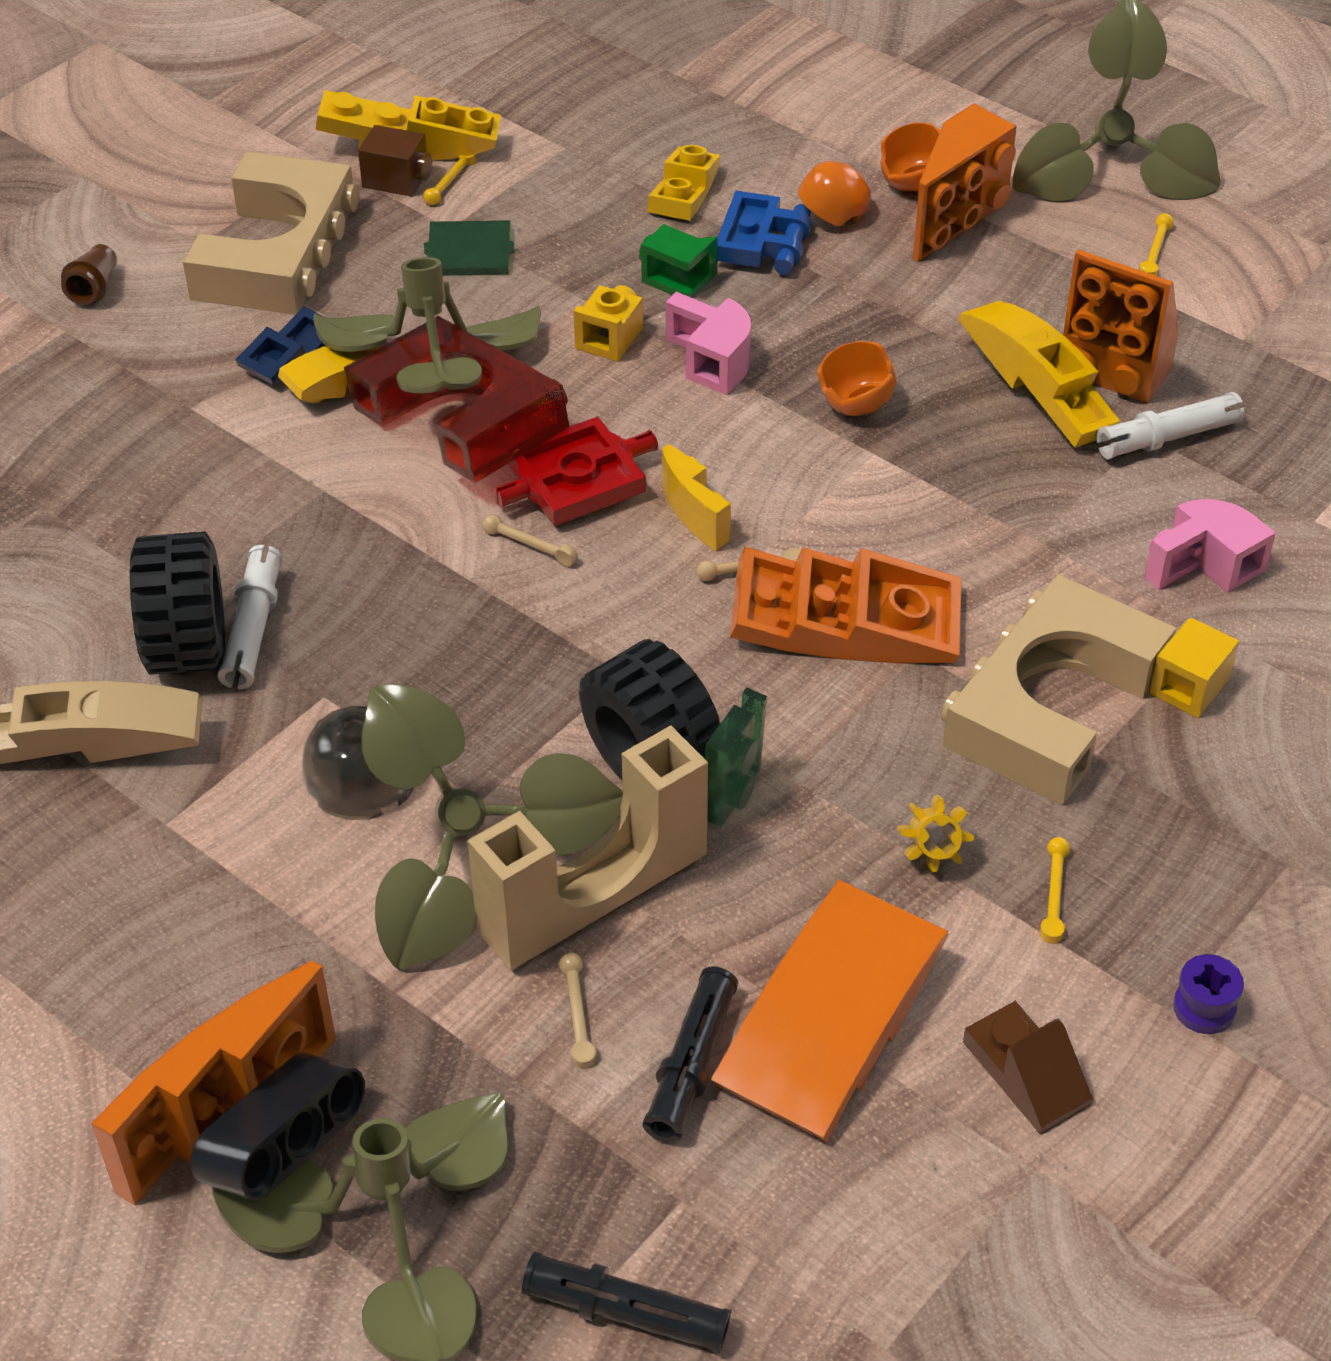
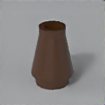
M97 244L89 252L68 263L61 273V288L66 297L80 305H88L100 301L106 293L112 270L117 263L115 252L107 245Z

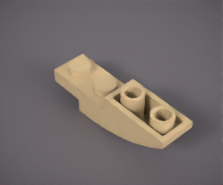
M72 681L15 687L13 702L0 704V764L82 751L90 763L198 746L203 699L199 692L132 682Z

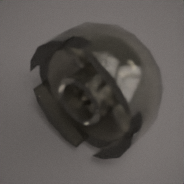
M349 705L331 711L317 722L304 743L302 774L308 794L310 793L317 800L318 807L326 814L345 820H370L382 815V807L388 806L396 800L399 807L408 800L414 788L401 789L384 784L369 770L362 752V730L367 705Z

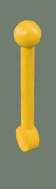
M476 154L469 156L459 155L457 163L434 188L425 190L423 194L425 203L429 206L437 205L441 200V193L465 166L476 163Z
M1162 213L1156 218L1157 231L1147 261H1143L1139 267V270L1155 276L1158 273L1156 261L1166 231L1170 230L1174 224L1173 217L1168 213Z
M1054 837L1047 845L1048 854L1052 857L1047 918L1041 923L1039 933L1042 940L1050 944L1060 942L1065 931V925L1059 919L1063 863L1064 858L1070 853V845L1062 837Z

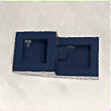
M303 306L279 332L266 327L235 359L238 366L272 385L283 382L278 377L279 369L282 366L308 352L326 346L319 339L314 326V313L320 314Z

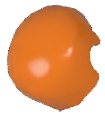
M913 122L897 127L881 141V170L885 180L893 188L900 191H919V182L941 129L931 123Z
M824 161L815 165L798 187V196L804 205L819 218L840 227L852 217H855L853 219L855 223L860 220L862 215L868 210L871 191L862 174L851 165L838 161Z
M860 340L843 344L825 356L817 371L826 400L837 413H843L845 416H860L876 412L891 400L897 384L894 366L885 348L876 342Z

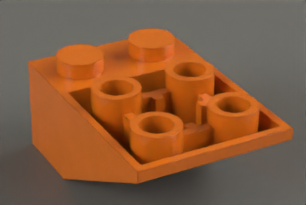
M975 103L943 123L919 182L913 259L919 262L935 250L941 249L947 242L965 230L971 229L977 222L993 211L1002 208L1008 202L1011 194L1012 162L1016 154L1014 145L1017 126Z
M1078 249L1074 257L1063 335L1098 370L1093 384L1148 404L1172 369L1179 334L1173 281Z

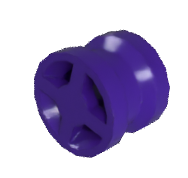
M1204 954L1195 956L1187 961L1181 970L1179 987L1175 992L1173 1000V1010L1177 1019L1186 1028L1202 1034L1220 1033L1230 1027L1236 1016L1237 1003L1244 989V978L1239 968L1230 960L1219 955ZM1210 989L1216 991L1218 995H1211Z

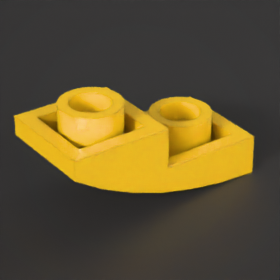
M699 145L678 147L664 162L663 180L648 195L647 212L691 221L709 192L720 165L721 155L709 153L706 148Z
M324 346L282 366L279 369L278 377L300 400L320 403L327 398H344L348 380L356 383H367L370 379L391 378L394 359L381 347L363 351L343 352Z
M670 444L663 447L662 487L671 508L681 522L697 538L714 551H718L730 542L731 503L725 500L718 492L707 488V468L697 459L684 454Z

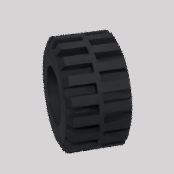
M202 531L137 536L130 555V600L136 646L146 671L149 675L219 669L225 649L224 608L217 553L208 533Z
M644 639L585 674V677L581 678L579 701L586 727L599 753L621 780L622 753L669 726H672L708 762V769L720 761V756L724 752L722 742L724 734L715 705L704 684L693 669L673 649L670 650L664 643L657 640L653 642L651 639Z

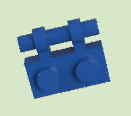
M735 191L718 235V261L738 266L760 267L764 256L773 257L775 259L774 269L776 272L782 275L789 274L793 266L800 262L803 253L801 242L808 237L812 226L810 219L811 211L804 204L796 205L793 210L781 209L780 197ZM772 232H783L784 235L773 234Z

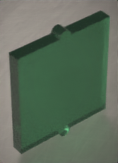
M510 220L430 221L429 242L424 243V253L427 257L441 260L443 276L509 275L510 254L514 253V242L510 241L511 222Z

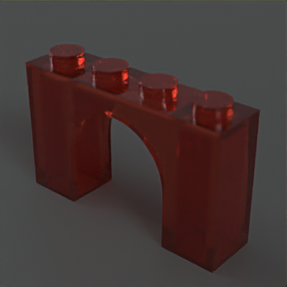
M436 316L435 320L442 361L459 357H468L477 361L482 368V379L477 385L457 390L444 388L441 391L432 393H411L399 388L397 374L400 370L417 363L433 362L426 322L344 367L354 409L381 426L389 424L418 406L438 397L452 394L480 395L434 422L443 464L473 483H477L570 427L566 408L568 398L562 384L440 316Z

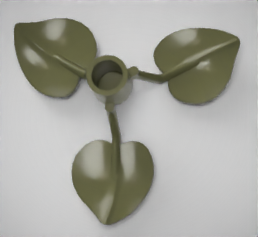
M1121 0L1095 27L1088 46L1090 62L1101 76L1107 79L1123 77L1121 88L1116 100L1113 102V108L1102 112L1098 116L1094 126L1095 133L1081 144L1078 131L1073 125L1068 123L1050 124L1037 131L1026 143L1017 159L1012 179V187L1015 191L1049 201H1067L1082 194L1088 187L1094 172L1093 161L1084 151L1090 149L1098 141L1106 145H1121L1129 141L1151 151L1141 163L1140 176L1145 185L1157 195L1170 199L1189 200L1206 196L1218 189L1221 180L1217 153L1212 139L1203 129L1189 123L1173 124L1160 133L1157 145L1134 133V119L1130 113L1122 109L1131 86L1132 77L1148 80L1154 78L1160 72L1167 55V41L1160 22L1145 4L1139 0Z
M421 257L408 260L401 265L404 288L397 289L398 305L395 316L378 314L329 318L314 313L313 317L316 333L323 344L333 350L354 352L381 347L388 342L389 336L399 335L402 330L406 307L412 308L414 316L426 317L433 362L417 363L403 368L397 374V384L403 391L432 393L441 391L444 388L451 390L470 388L477 385L482 379L480 364L471 358L459 357L442 361L435 315L442 312V305L444 303L458 330V341L466 346L476 344L480 350L488 352L518 349L535 342L539 335L541 310L538 305L531 310L513 316L466 327L450 294L449 282H444L441 260L432 257Z
M384 684L372 687L368 694L367 711L362 730V752L369 770L384 784L401 789L415 788L421 785L431 773L442 793L436 802L435 816L439 825L445 829L438 862L434 871L418 859H404L386 873L379 885L375 901L376 930L383 951L391 964L397 969L404 970L442 957L457 949L472 932L476 921L473 893L470 887L460 878L444 876L449 865L456 836H466L476 832L483 824L485 816H511L521 811L556 850V855L576 853L595 843L612 827L621 812L620 806L623 791L590 762L575 755L556 753L539 758L523 774L519 789L524 804H484L481 797L474 791L462 787L452 788L440 767L457 760L465 748L464 729L460 719L450 706L438 697L411 686Z
M499 1092L455 1102L420 1116L405 1128L399 1122L387 1118H378L365 1122L354 1133V1156L343 1158V1172L334 1191L329 1174L317 1163L306 1160L273 1191L260 1200H249L212 1187L218 1211L226 1225L235 1235L248 1245L259 1250L284 1253L305 1248L317 1241L322 1232L321 1215H332L338 1211L353 1178L356 1177L358 1186L368 1196L377 1200L388 1201L399 1268L403 1281L384 1283L374 1289L368 1296L362 1309V1325L365 1336L378 1352L397 1361H453L461 1355L472 1339L476 1325L475 1296L464 1277L452 1268L435 1267L421 1273L417 1277L415 1276L400 1193L408 1184L410 1173L415 1179H422L429 1174L437 1186L452 1191L476 1188L495 1178L503 1169L508 1153L504 1096Z

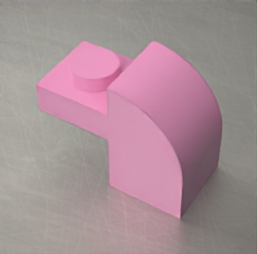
M675 292L666 301V340L686 348V378L728 395L746 376L750 367L751 320L747 311L730 298H727L718 308Z
M1200 499L1182 503L1176 507L1172 529L1161 531L1152 540L1149 546V557L1144 578L1160 590L1192 571L1200 569L1229 593L1267 571L1276 532L1249 511L1229 502Z

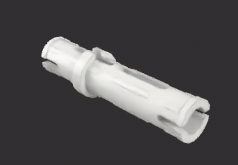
M1229 392L1219 397L1157 414L1153 411L1139 413L1135 416L1134 420L1100 427L1096 434L1097 443L1116 439L1117 442L1098 449L1104 458L1112 459L1115 456L1138 449L1150 452L1160 449L1163 443L1230 424H1239L1244 418V407L1228 412L1225 411V408L1242 403V400L1237 393Z
M257 545L250 549L244 579L236 585L234 601L237 607L222 665L218 672L219 681L228 688L233 687L236 671L241 673L238 690L247 689L254 682V672L268 613L275 608L278 598L275 583L283 561L282 554L272 546H269L265 563L261 562L264 545Z

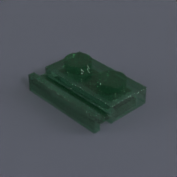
M747 687L742 693L741 707L733 705L706 743L705 760L708 762L707 821L720 827L723 826L734 808L742 810L746 806L755 785V779L750 774L757 776L761 768L767 696Z

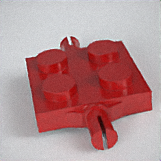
M597 416L507 449L508 465L519 479L494 487L493 495L497 505L499 504L500 508H504L520 500L531 499L539 505L555 527L646 492V476L636 465L633 458L657 451L659 447L657 438L654 433L652 434V430H647L628 439L621 438L609 431Z

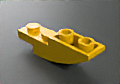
M324 90L315 130L358 139V149L374 125L425 134L427 153H430L432 161L459 158V155H475L494 149L501 115L488 112L479 107L469 108L447 103L435 97L425 98L414 95L412 107L407 109L390 102H377L355 97L347 92Z
M996 301L960 313L959 322L1012 389L1026 385L1074 448L1096 441V434L1100 427L1120 423L1119 418L1092 386L1098 370L1075 345L1049 323L1023 308L1003 301Z

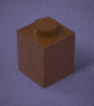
M374 125L358 149L362 188L413 197L423 180L426 181L431 173L432 157L430 153H427L426 139L423 133Z

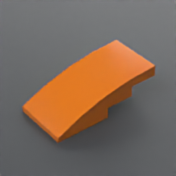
M745 546L738 560L730 638L783 651L841 660L884 663H955L960 652L961 577L864 548H860L852 562L802 547L796 561Z
M838 880L775 969L742 1023L711 1081L715 1086L827 1143L854 1090L861 1091L887 1040L893 1042L949 935L948 930Z
M310 961L250 992L194 1029L141 1072L91 1123L116 1195L136 1206L177 1157L191 1164L193 1147L203 1131L286 1061L298 1053L323 1056L336 1040L322 965Z

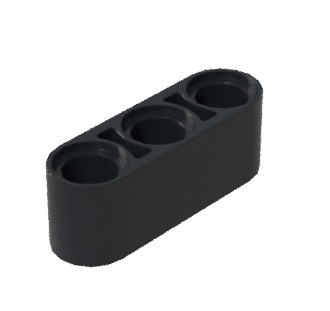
M309 1053L294 1055L208 1126L198 1137L191 1155V1171L194 1178L201 1183L249 1200L264 1198L355 1117L365 1095V1079L362 1072L357 1068Z

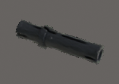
M711 966L701 971L698 986L686 1016L682 1021L670 1057L661 1061L656 1072V1080L659 1085L650 1109L644 1117L642 1126L646 1133L657 1140L676 1142L681 1139L684 1124L694 1099L700 1097L705 1091L708 1083V1075L705 1070L716 1040L720 1035L731 999L738 987V980L735 975L724 968ZM708 1015L700 1037L698 1039L695 1038L703 1016ZM691 1049L694 1051L692 1056L689 1054ZM687 1066L681 1087L678 1092H675L683 1068Z
M536 1251L533 1252L529 1259L522 1282V1294L527 1296L534 1295L551 1302L578 1309L580 1318L593 1321L598 1315L647 1330L654 1334H661L690 1344L712 1349L716 1353H720L732 1313L731 1309H721L670 1293L666 1290L656 1289L609 1275V1268L607 1266L594 1263L591 1269L543 1256L542 1253ZM572 1282L619 1296V1300L615 1302L566 1287V1283ZM639 1302L686 1316L689 1319L687 1322H681L635 1308L634 1303Z

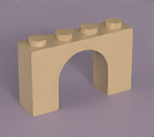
M246 151L231 177L237 215L287 222L296 225V227L280 236L263 240H245L199 233L183 260L189 298L196 301L296 315L306 298L313 295L316 278L321 268L328 266L331 249L335 241L342 238L345 222L350 212H355L357 209L359 188L353 184L351 165Z
M1057 574L1044 591L1037 590L1034 592L1020 621L1017 624L1011 622L1006 626L1000 636L997 649L990 657L982 656L978 660L971 673L969 683L961 692L954 690L946 700L941 712V720L946 722L943 747L1063 806L1091 768L1097 731L1039 704L1027 694L1021 683L1028 677L1042 671L1071 669L1095 676L1143 699L1150 690L1157 655L1175 635L1176 627Z
M672 726L663 729L622 753L623 797L620 806L621 812L612 827L590 849L574 860L557 866L556 850L521 811L467 840L477 932L511 971L707 855L708 762Z

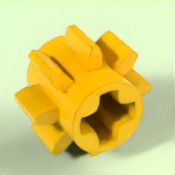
M934 795L931 807L921 809L911 802L908 806L914 816L910 824L897 826V831L901 835L911 838L913 842L906 848L905 856L911 861L924 853L927 855V867L932 872H937L940 860L950 858L960 865L963 861L957 851L962 842L973 841L975 837L970 832L961 829L958 824L967 814L965 809L959 806L946 814L944 812V800L939 795ZM933 821L940 827L943 826L941 831L945 839L939 845L928 840L930 836L925 829Z

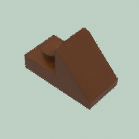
M1015 1000L965 1028L963 1038L965 1046L1039 1134L1046 1132L1091 1106L1092 1095L1066 1028L1059 1018L1039 1028Z

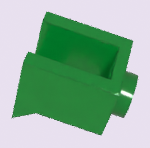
M663 224L652 235H648L640 246L639 259L641 261L642 283L671 295L678 292L693 298L717 275L718 236L697 238Z

